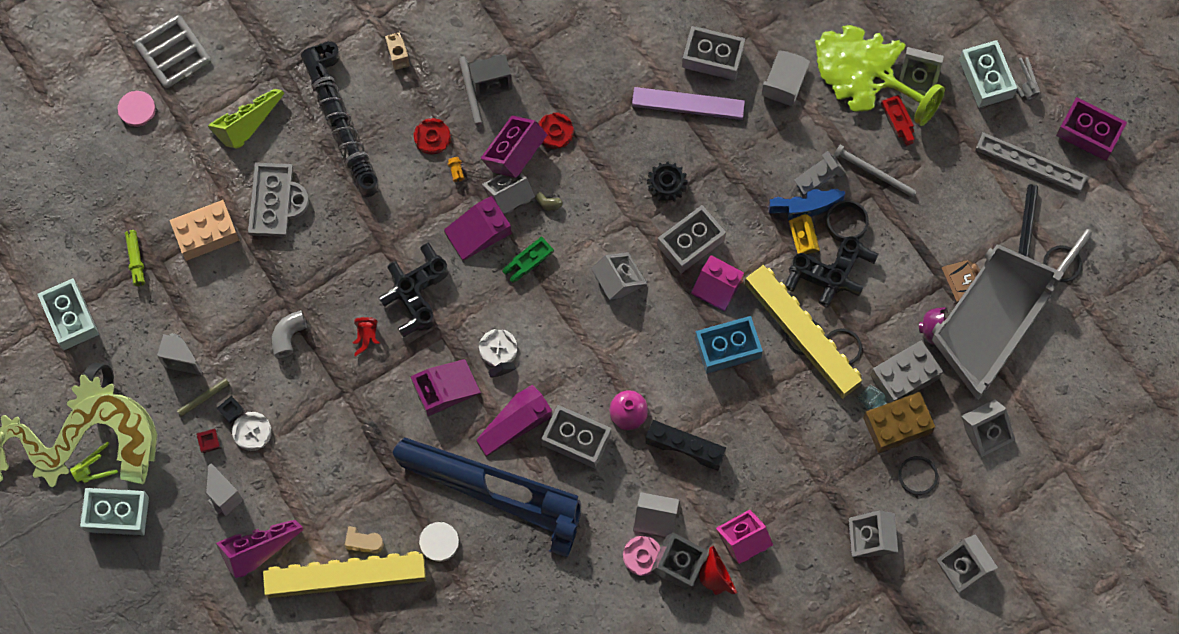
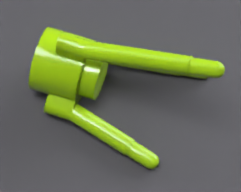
M109 442L104 443L83 461L70 469L77 482L82 480L85 484L90 480L118 473V470H112L88 476L91 473L88 466L101 457L99 453L109 445Z

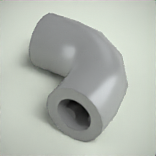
M302 310L282 318L275 326L272 334V349L276 358L291 355L293 353L291 345L292 335L307 329V323Z

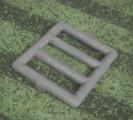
M180 15L175 16L160 26L157 24L152 27L153 30L134 42L135 47L164 88L171 87L185 77L187 79L192 77L193 72L211 62L210 56ZM176 24L182 29L181 33L149 52L143 45ZM185 38L189 39L192 44L190 47L162 64H156L153 59L154 57ZM194 52H198L202 59L167 80L163 71Z

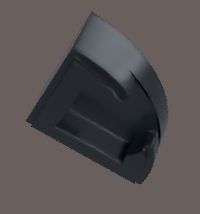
M501 362L490 369L488 373L490 378L499 377L512 372L516 367L512 362Z

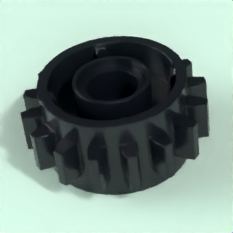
M669 161L666 164L660 162L658 167L653 166V172L648 173L649 179H647L648 191H652V197L656 196L658 201L665 200L666 203L669 200L675 202L677 197L681 198L682 192H686V185H688V180L685 179L687 174L682 173L683 168H678L676 163L669 164ZM670 180L672 183L664 184L663 181Z

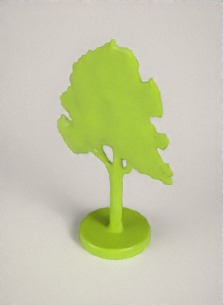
M852 25L842 26L843 34L828 31L824 32L819 40H815L818 58L816 61L821 73L820 76L825 79L827 84L833 85L832 89L835 91L838 100L853 97V100L848 101L852 111L859 112L873 109L875 106V94L884 87L894 88L920 103L914 120L916 124L924 126L933 117L942 102L945 88L940 84L932 86L923 96L894 78L891 66L895 64L901 51L905 49V43H900L899 40H892L890 44H882L884 39L880 33H876L873 39L863 40L865 31ZM874 77H880L885 82L874 84L873 79Z

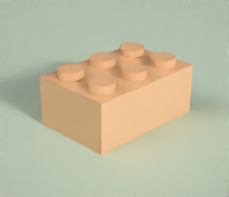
M224 200L170 220L186 261L239 241Z

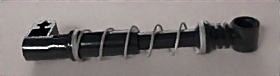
M331 41L307 48L302 51L301 58L312 80V89L317 92L321 100L319 104L323 105L325 109L326 119H329L331 125L337 128L332 134L339 133L343 144L339 146V149L345 148L349 155L345 163L352 170L359 186V192L365 197H371L377 192V177L373 174L368 163V154L363 152L364 145L360 142H355L358 132L355 128L348 126L351 122V116L346 113L344 109L345 103L337 94L338 87L334 84L335 80L326 69L334 66L339 61V48L336 43ZM350 129L355 130V132H356L355 138L353 137V135H352ZM356 143L362 145V152L359 151ZM371 183L372 185L367 187L364 184Z

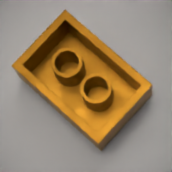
M920 392L866 411L863 417L878 453L932 434L935 429L934 422Z

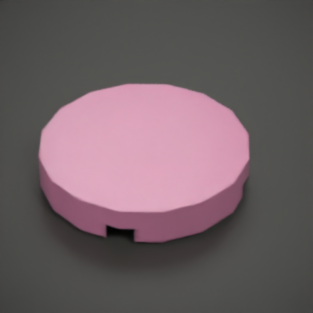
M143 91L127 93L118 104L120 118L127 125L133 127L147 124L150 119L152 120L156 111L153 99Z
M637 536L626 544L623 552V562L631 573L638 576H648L652 574L650 571L661 548L653 538Z

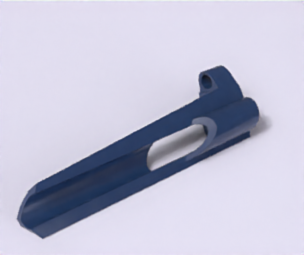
M405 437L394 447V458L401 467L554 532L551 537L552 545L549 552L568 558L581 517V502L578 500L577 495ZM488 474L526 487L532 494V500L522 503L490 492L485 481V475Z

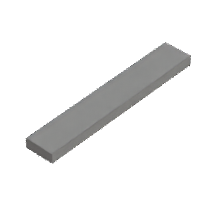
M982 133L975 149L977 152L1078 194L1081 193L1087 176L986 133Z

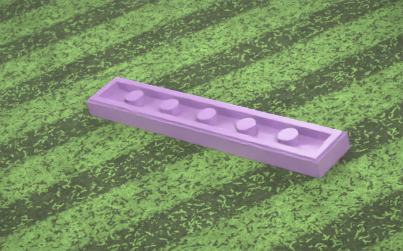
M634 87L632 107L742 120L745 100Z

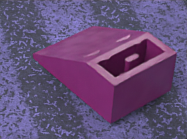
M465 359L428 368L410 376L428 417L481 393Z

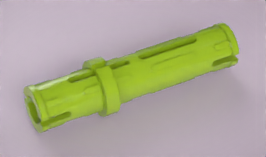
M129 230V232L126 231L124 233L130 261L128 267L132 273L133 286H143L145 284L143 275L144 264L141 262L137 231Z

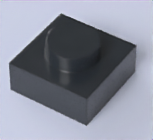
M232 396L217 407V410L230 424L245 412L244 408Z

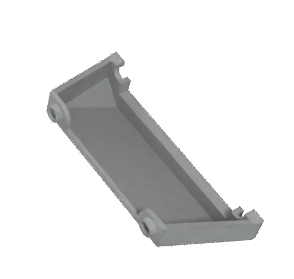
M998 244L994 249L990 248L984 256L987 259L984 266L947 319L942 324L937 323L932 331L934 333L932 341L978 400L983 395L982 393L987 391L1050 299L1054 290L1052 286L1057 287L1064 275L1059 270Z

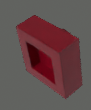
M215 428L196 433L202 454L221 448Z

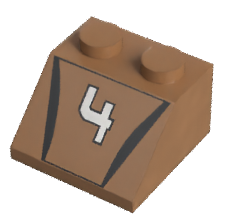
M968 260L942 267L954 297L959 302L980 272V269L976 263L974 264Z

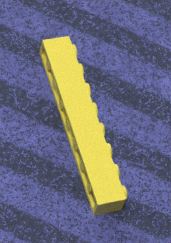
M762 265L746 277L745 285L842 399L861 385L862 376L860 372L855 368L853 369L849 365L847 357L836 350L835 343L824 336L823 329L811 321V315L799 307L800 303L798 300L787 293L786 286L775 279L774 272Z
M415 551L409 552L405 556L389 554L387 558L370 556L368 560L351 558L348 559V562L341 563L339 560L328 561V564L322 565L319 562H312L308 566L300 567L299 564L289 565L285 569L269 567L268 570L263 571L265 596L267 598L423 582L426 581L424 556Z

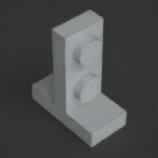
M829 151L822 154L823 160L794 179L805 196L807 191L818 188L835 175L841 177L846 173L837 158Z

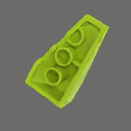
M273 89L253 100L254 104L242 105L238 107V112L230 116L227 113L210 123L208 127L225 146L239 148L252 136L285 93L283 90Z

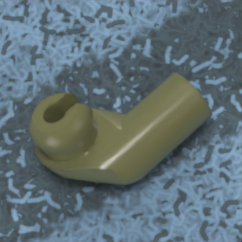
M539 192L534 197L546 211L558 210L563 205L560 198L547 199L542 192Z

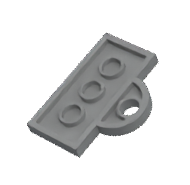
M255 163L248 227L249 235L287 237L288 219L298 218L307 210L309 198L305 188L296 182H292L293 164ZM297 197L304 198V202L300 205L295 204L294 200Z

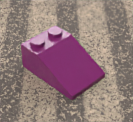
M492 195L475 204L444 229L445 234L462 261L512 234L510 223Z

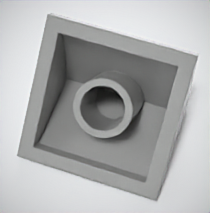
M640 492L633 531L663 537L673 533L679 499Z

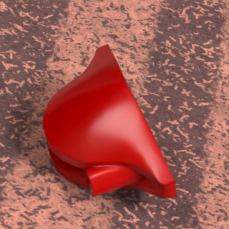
M711 546L707 560L702 564L699 571L700 581L706 588L713 590L715 595L724 591L731 594L737 593L716 548Z

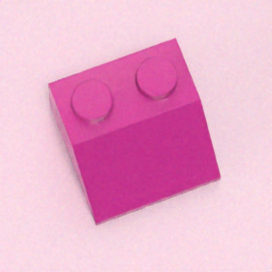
M710 255L700 272L691 294L725 312L743 281L744 272Z
M751 510L716 528L731 556L739 564L773 546L766 526Z

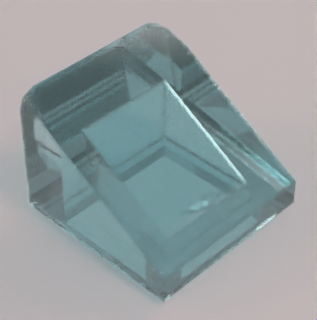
M869 385L857 397L869 410L883 406L887 402L884 393L872 385Z

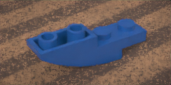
M813 189L807 191L806 199L802 197H793L792 199L775 197L769 200V213H788V220L804 214L810 217L819 215L830 210L837 202L843 201L845 191H840L839 189H831L829 191Z

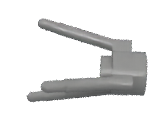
M1019 58L1028 82L1022 85L1023 89L1016 84L1017 91L1021 98L1026 96L1027 100H1030L1041 92L1039 91L1040 89L1029 58H1025L1027 68L1023 59Z

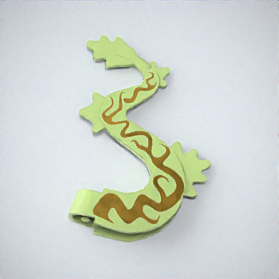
M81 375L80 386L75 385L72 387V391L76 394L77 398L67 402V405L73 410L67 417L53 447H45L30 428L20 423L19 417L11 420L6 415L1 416L0 482L3 480L1 471L8 470L9 468L3 445L9 438H20L30 461L36 466L33 477H44L50 487H54L60 474H68L70 472L64 463L70 458L86 431L92 425L101 423L113 428L118 436L117 460L122 461L120 478L144 484L149 461H155L158 435L155 425L147 411L136 401L123 395L113 394V384L102 388L99 377H95L91 382L86 375Z

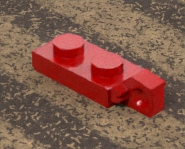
M896 95L882 100L881 105L898 138L902 137L906 146L913 144L915 140L912 135L914 133V124L900 96Z

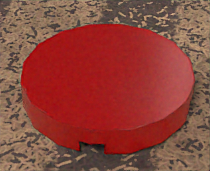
M561 113L547 114L538 123L547 134L542 143L544 146L551 149H560L567 146L572 140L574 129L571 120L566 115Z
M435 118L423 120L422 123L416 126L413 134L417 148L423 153L430 155L439 154L444 151L451 140L449 127L440 119Z

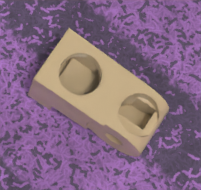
M400 32L385 36L394 70L410 66Z
M348 526L345 541L346 549L367 553L381 552L384 542L379 534H360L356 527Z

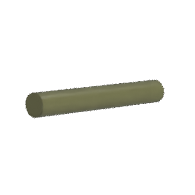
M225 378L178 409L177 412L182 417L230 385Z

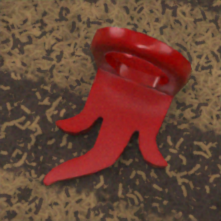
M360 317L354 320V324L357 327V339L352 343L359 344L361 339H363V345L355 352V357L368 348L370 339H372L374 344H380L376 340L378 321L372 317Z

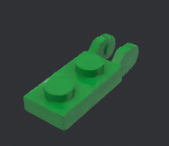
M540 237L513 258V261L502 272L507 275L517 266L520 270L510 278V281L515 283L524 274L529 273L554 253V249L543 237Z

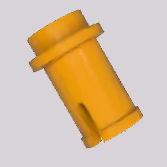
M459 157L450 158L447 165L450 167L453 182H457V179L459 182L463 181L465 177L461 168L462 160H459Z

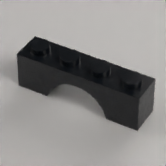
M656 420L652 421L646 436V444L661 450H674L686 454L699 462V464L719 471L727 448Z

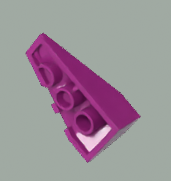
M532 384L511 399L476 441L487 457L552 418V409L543 395Z
M296 520L272 525L270 530L259 531V529L253 530V534L242 536L241 533L217 542L216 545L230 573L235 578L243 577L249 572L254 571L301 533L303 527Z

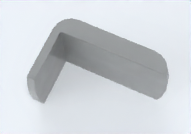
M778 51L767 82L764 81L761 95L776 102L793 106L810 61L794 53Z

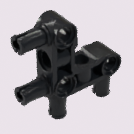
M853 236L844 239L838 249L837 258L831 265L821 263L810 255L798 253L793 257L789 267L790 274L785 282V286L788 291L794 292L800 278L825 288L819 304L829 307L835 293L845 290L860 296L864 286L849 280L848 275L856 258H861L875 264L879 253L865 248L863 243H860ZM852 245L855 249L849 250L846 246ZM803 262L805 266L799 267L796 263ZM837 277L840 281L833 282L831 278Z
M425 243L420 247L428 262L411 272L404 274L396 261L387 266L395 280L392 290L379 296V300L384 307L397 299L403 301L412 316L411 321L398 327L403 338L416 330L431 329L435 324L432 309L429 303L424 301L421 293L423 289L432 284L436 285L445 279L448 275V267L446 261L435 253L430 243ZM438 266H442L444 268L440 272L435 271V268ZM405 285L411 286L407 291L402 290V287ZM423 316L430 317L428 321L421 320Z

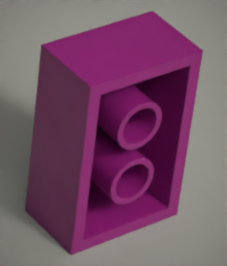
M1076 97L1056 136L1107 161L1127 122Z
M511 116L480 159L493 173L517 178L535 151L543 143L547 134L536 120Z

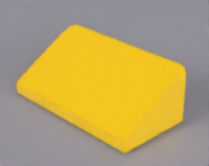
M804 214L789 220L797 254H810L820 251L811 217Z

